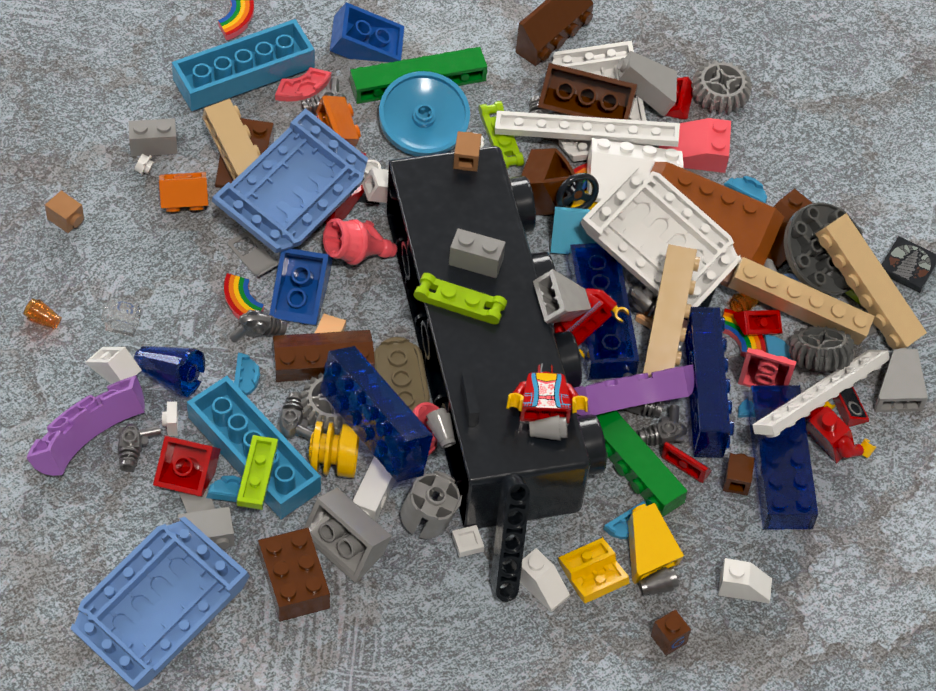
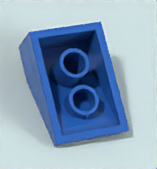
M346 2L334 15L330 51L348 59L379 62L400 61L402 57L404 26Z
M297 249L281 251L269 315L274 316L278 320L317 326L329 283L333 260L330 255Z

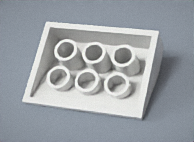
M592 138L587 158V173L593 175L599 184V193L595 202H599L634 165L638 166L639 170L649 173L655 162H669L683 168L682 151L656 148L651 145L642 146L629 142H615L607 139ZM587 181L588 194L591 195L592 185Z

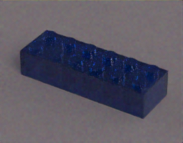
M598 243L570 245L568 256L571 280L585 289L603 290L617 302L616 306L625 307L629 311V316L624 312L617 313L618 317L624 321L623 323L616 322L614 318L615 313L610 311L612 316L582 342L588 380L620 378L625 373L636 375L640 360L622 265Z
M691 307L686 325L685 349L687 365L693 364L695 378L694 389L689 396L693 456L698 458H723L725 450L730 448V436L734 434V421H730L729 414L732 413V400L728 399L727 393H730V379L726 378L729 361L728 358H724V352L727 349V339L722 337V332L725 330V318L721 317L720 307Z
M355 346L329 351L327 362L325 363L323 382L320 386L322 395L332 404L334 409L359 436L360 440L364 442L396 482L423 476L433 434Z
M800 385L751 386L748 395L749 424L763 530L813 529L818 517L805 417L797 420L795 425L782 430L780 435L769 438L765 435L754 434L753 430L754 423L801 394Z

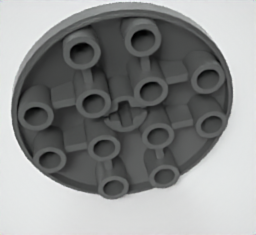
M818 202L809 204L796 211L786 226L784 249L790 266L786 272L795 274L801 283L829 296L845 293L852 288L847 285L845 277L833 264L832 258L826 249L820 245L815 233L846 214V211L832 204ZM849 216V218L851 219V221L863 237L862 229L859 226H857L854 220Z

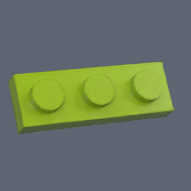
M257 435L252 436L237 497V506L263 510L278 447V439Z

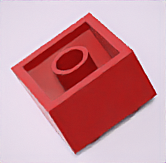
M165 436L153 485L202 497L215 474L221 449Z

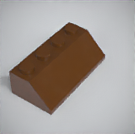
M545 0L519 22L516 53L534 66H537L542 61H546L555 49H560L570 36H575L584 24L590 23L593 18L594 3L592 0Z
M549 63L538 107L571 116L629 120L638 85Z
M370 330L273 336L276 382L311 380L312 377L318 379L320 372L324 376H328L330 370L333 375H337L341 371L342 377H346L349 374L351 377L374 376L375 359Z

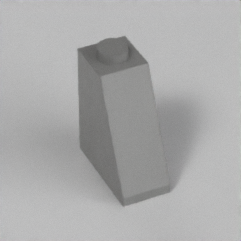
M630 51L625 58H621L617 66L619 80L637 84L636 95L659 114L665 116L676 103L677 71L633 51Z
M554 269L533 281L542 314L547 324L572 321L591 310L585 288Z
M894 349L874 406V411H923L928 396L918 349Z

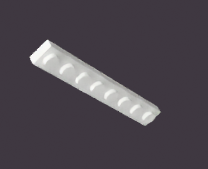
M497 111L495 134L586 141H592V138L615 142H629L631 144L678 147L680 123Z
M867 350L850 362V366L844 367L842 370H836L754 423V434L765 435L769 438L780 435L782 430L795 425V422L800 418L809 416L811 411L824 406L825 402L829 399L839 396L840 392L853 387L855 382L866 378L870 372L880 369L881 365L890 360L889 351Z

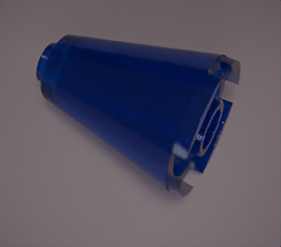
M143 346L134 355V360L141 368V372L180 396L190 397L200 386L201 381L198 380L200 372L204 373L205 356L202 351L195 348Z

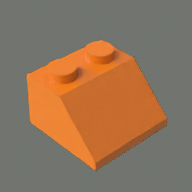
M322 96L316 110L318 118L355 147L361 134L358 125H354L352 119L354 114L351 104H347L345 97Z
M206 172L159 175L161 208H166V212L180 211V207H190V210H203L204 206H208Z

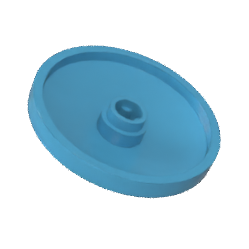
M428 71L412 72L397 78L383 93L379 106V122L386 138L396 148L413 156L445 153L452 150L456 146L458 131L467 132L470 121L469 103L461 88L451 79Z

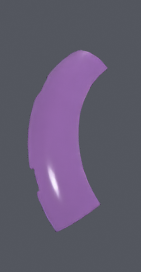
M693 364L651 372L652 377H649L648 373H641L596 382L585 387H574L579 396L588 398V412L577 410V414L581 416L589 414L598 415L654 402L689 397L693 392L695 381Z
M135 375L108 385V391L96 397L92 395L85 397L47 426L48 433L42 440L36 439L27 455V459L34 469L51 476L63 475L73 456L91 439L125 419L144 413V396L137 376Z

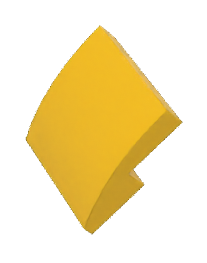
M603 537L558 557L564 573L584 604L630 584L628 574L616 561V553Z

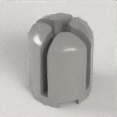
M434 471V473L425 474L421 477L418 476L400 511L402 523L412 535L422 517L427 519L421 530L419 538L431 539L444 533L460 507L462 495L460 496L459 489L454 484L455 480L446 473ZM434 491L439 493L435 501L431 499Z

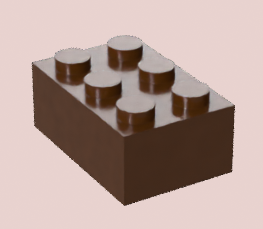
M308 527L258 540L259 558L279 622L330 609V592Z

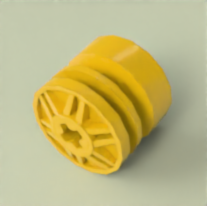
M317 421L310 439V465L319 472L320 463L324 464L323 474L327 476L331 465H336L338 477L354 478L358 458L360 425L343 424L340 435L335 434L332 422H329L327 433H323L324 423Z

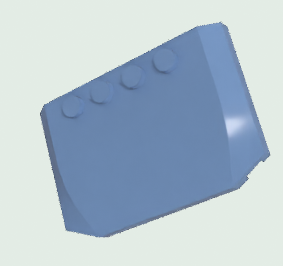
M305 108L290 122V127L231 184L228 182L212 197V202L274 253L300 246L361 185L368 157Z
M185 516L179 518V522L168 526L163 524L156 527L81 601L75 624L72 623L70 628L75 635L135 691L148 685L243 589L250 577L243 567Z

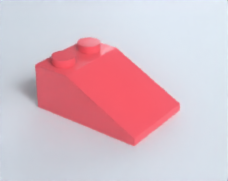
M706 118L680 123L678 147L659 146V148L682 151L683 168L725 173L730 151L731 121Z
M748 348L738 384L785 397L797 361L790 360L784 356L772 355L760 349Z

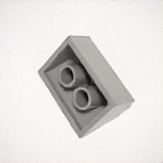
M338 488L317 498L304 527L309 528L314 546L355 583L384 554L392 537L391 534Z

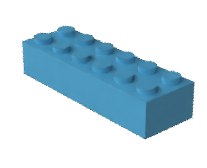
M293 19L173 61V81L190 110L194 111L306 71L310 67L314 68L315 49L297 20Z
M225 376L187 401L188 418L214 447L221 449L220 453L242 477L252 436L257 435L278 439V447L265 503L280 519H283L321 492V476L228 376Z

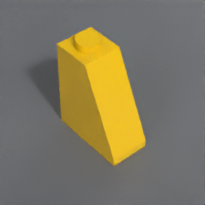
M655 503L648 506L646 504L637 506L632 510L633 513L628 520L631 574L634 584L639 583L640 580L663 567L670 568L679 565L684 557Z

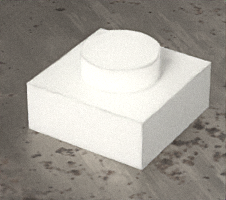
M167 402V411H162V426H167L168 436H178L177 402Z
M477 525L452 531V538L459 558L484 552V544Z

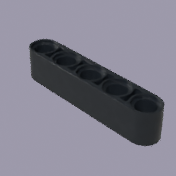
M515 473L505 476L501 483L490 583L498 599L505 602L515 599L519 592L530 501L528 486L522 476ZM521 486L518 491L511 492L514 487ZM512 511H517L514 516H508ZM515 535L511 540L506 541L508 536ZM507 559H512L508 564H503ZM504 583H509L506 587L500 588Z

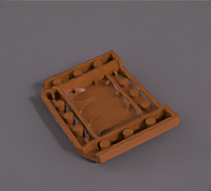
M654 163L651 172L660 173L732 237L734 241L733 247L737 256L740 255L741 259L745 257L764 266L784 219V216L775 207L672 163ZM735 268L720 283L721 285L728 287Z

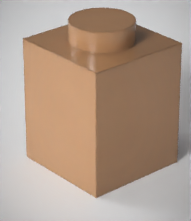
M458 131L453 169L477 172L482 134Z
M62 190L45 204L47 219L66 233L80 226L84 220L82 204Z

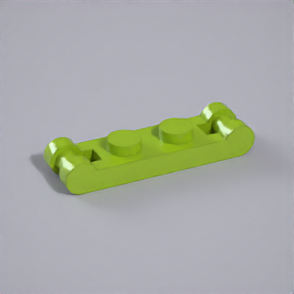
M502 101L494 102L493 105L488 106L487 104L479 105V114L491 146L500 147L506 168L508 169L512 165H516V167L524 166L523 154L518 148L514 135L495 134L496 116L490 117L489 114L495 113L497 115V111H504Z
M430 273L422 274L420 279L421 285L414 292V297L419 301L490 324L499 323L502 316L500 312L505 309L507 300L502 296L497 295L493 297L437 279ZM429 289L435 290L436 292H430Z

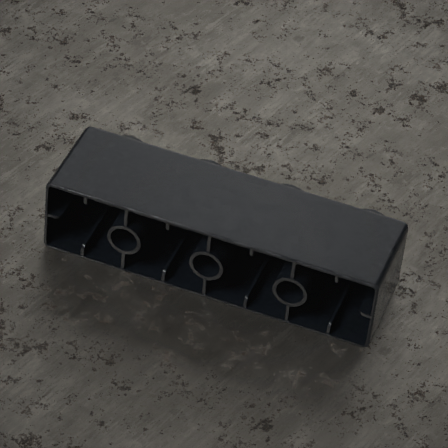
M498 146L480 148L477 172L453 169L455 151L390 160L388 164L387 219L393 243L397 245L396 255L418 345L422 352L432 402L439 408H445L447 413L451 415L456 443L448 448H444L450 475L455 480L454 484L459 489L460 496L462 495L459 511L463 527L477 525L479 529L497 525L501 483L505 476L512 473L522 476L530 490L527 521L580 511L588 476L602 474L606 469L605 439L597 416L593 414L577 416V413H572L571 409L570 421L567 423V438H561V441L530 437V421H520L521 411H518V408L510 407L506 409L508 395L516 389L520 382L527 381L529 373H538L539 364H551L553 366V373L565 375L566 383L571 384L573 388L579 387L582 382L580 353L574 335L569 331L553 332L551 323L547 324L544 320L533 281L550 270H555V266L548 252L531 254L525 233L532 232L536 225L535 201L529 180L526 176L509 178L502 150ZM458 228L505 241L504 259L497 278L449 265L450 247ZM430 273L437 279L493 297L497 295L504 297L507 300L505 309L500 312L502 316L499 323L490 324L417 300L414 297V292L421 285L420 279L422 274ZM429 289L430 292H436L435 290ZM463 369H471L473 371L480 411L479 423L476 427H468L461 389ZM521 486L514 487L511 492L518 491ZM512 511L508 516H514L517 511Z

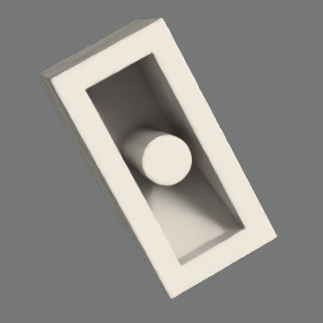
M102 347L86 361V364L111 384L135 376L141 371V368L126 347Z
M537 548L523 558L520 583L550 612L554 611L570 597L556 567Z
M725 558L720 572L718 595L770 603L772 578L751 562Z

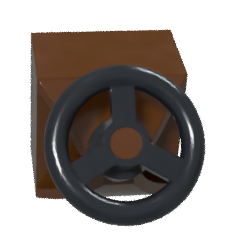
M556 148L531 149L521 176H526L531 184L536 215L554 214L555 207L588 209L592 206L599 193V184L593 175L588 173L575 174L569 162ZM584 180L589 181L592 185L591 195L583 190ZM581 199L586 201L577 207L567 206L574 200L578 201Z

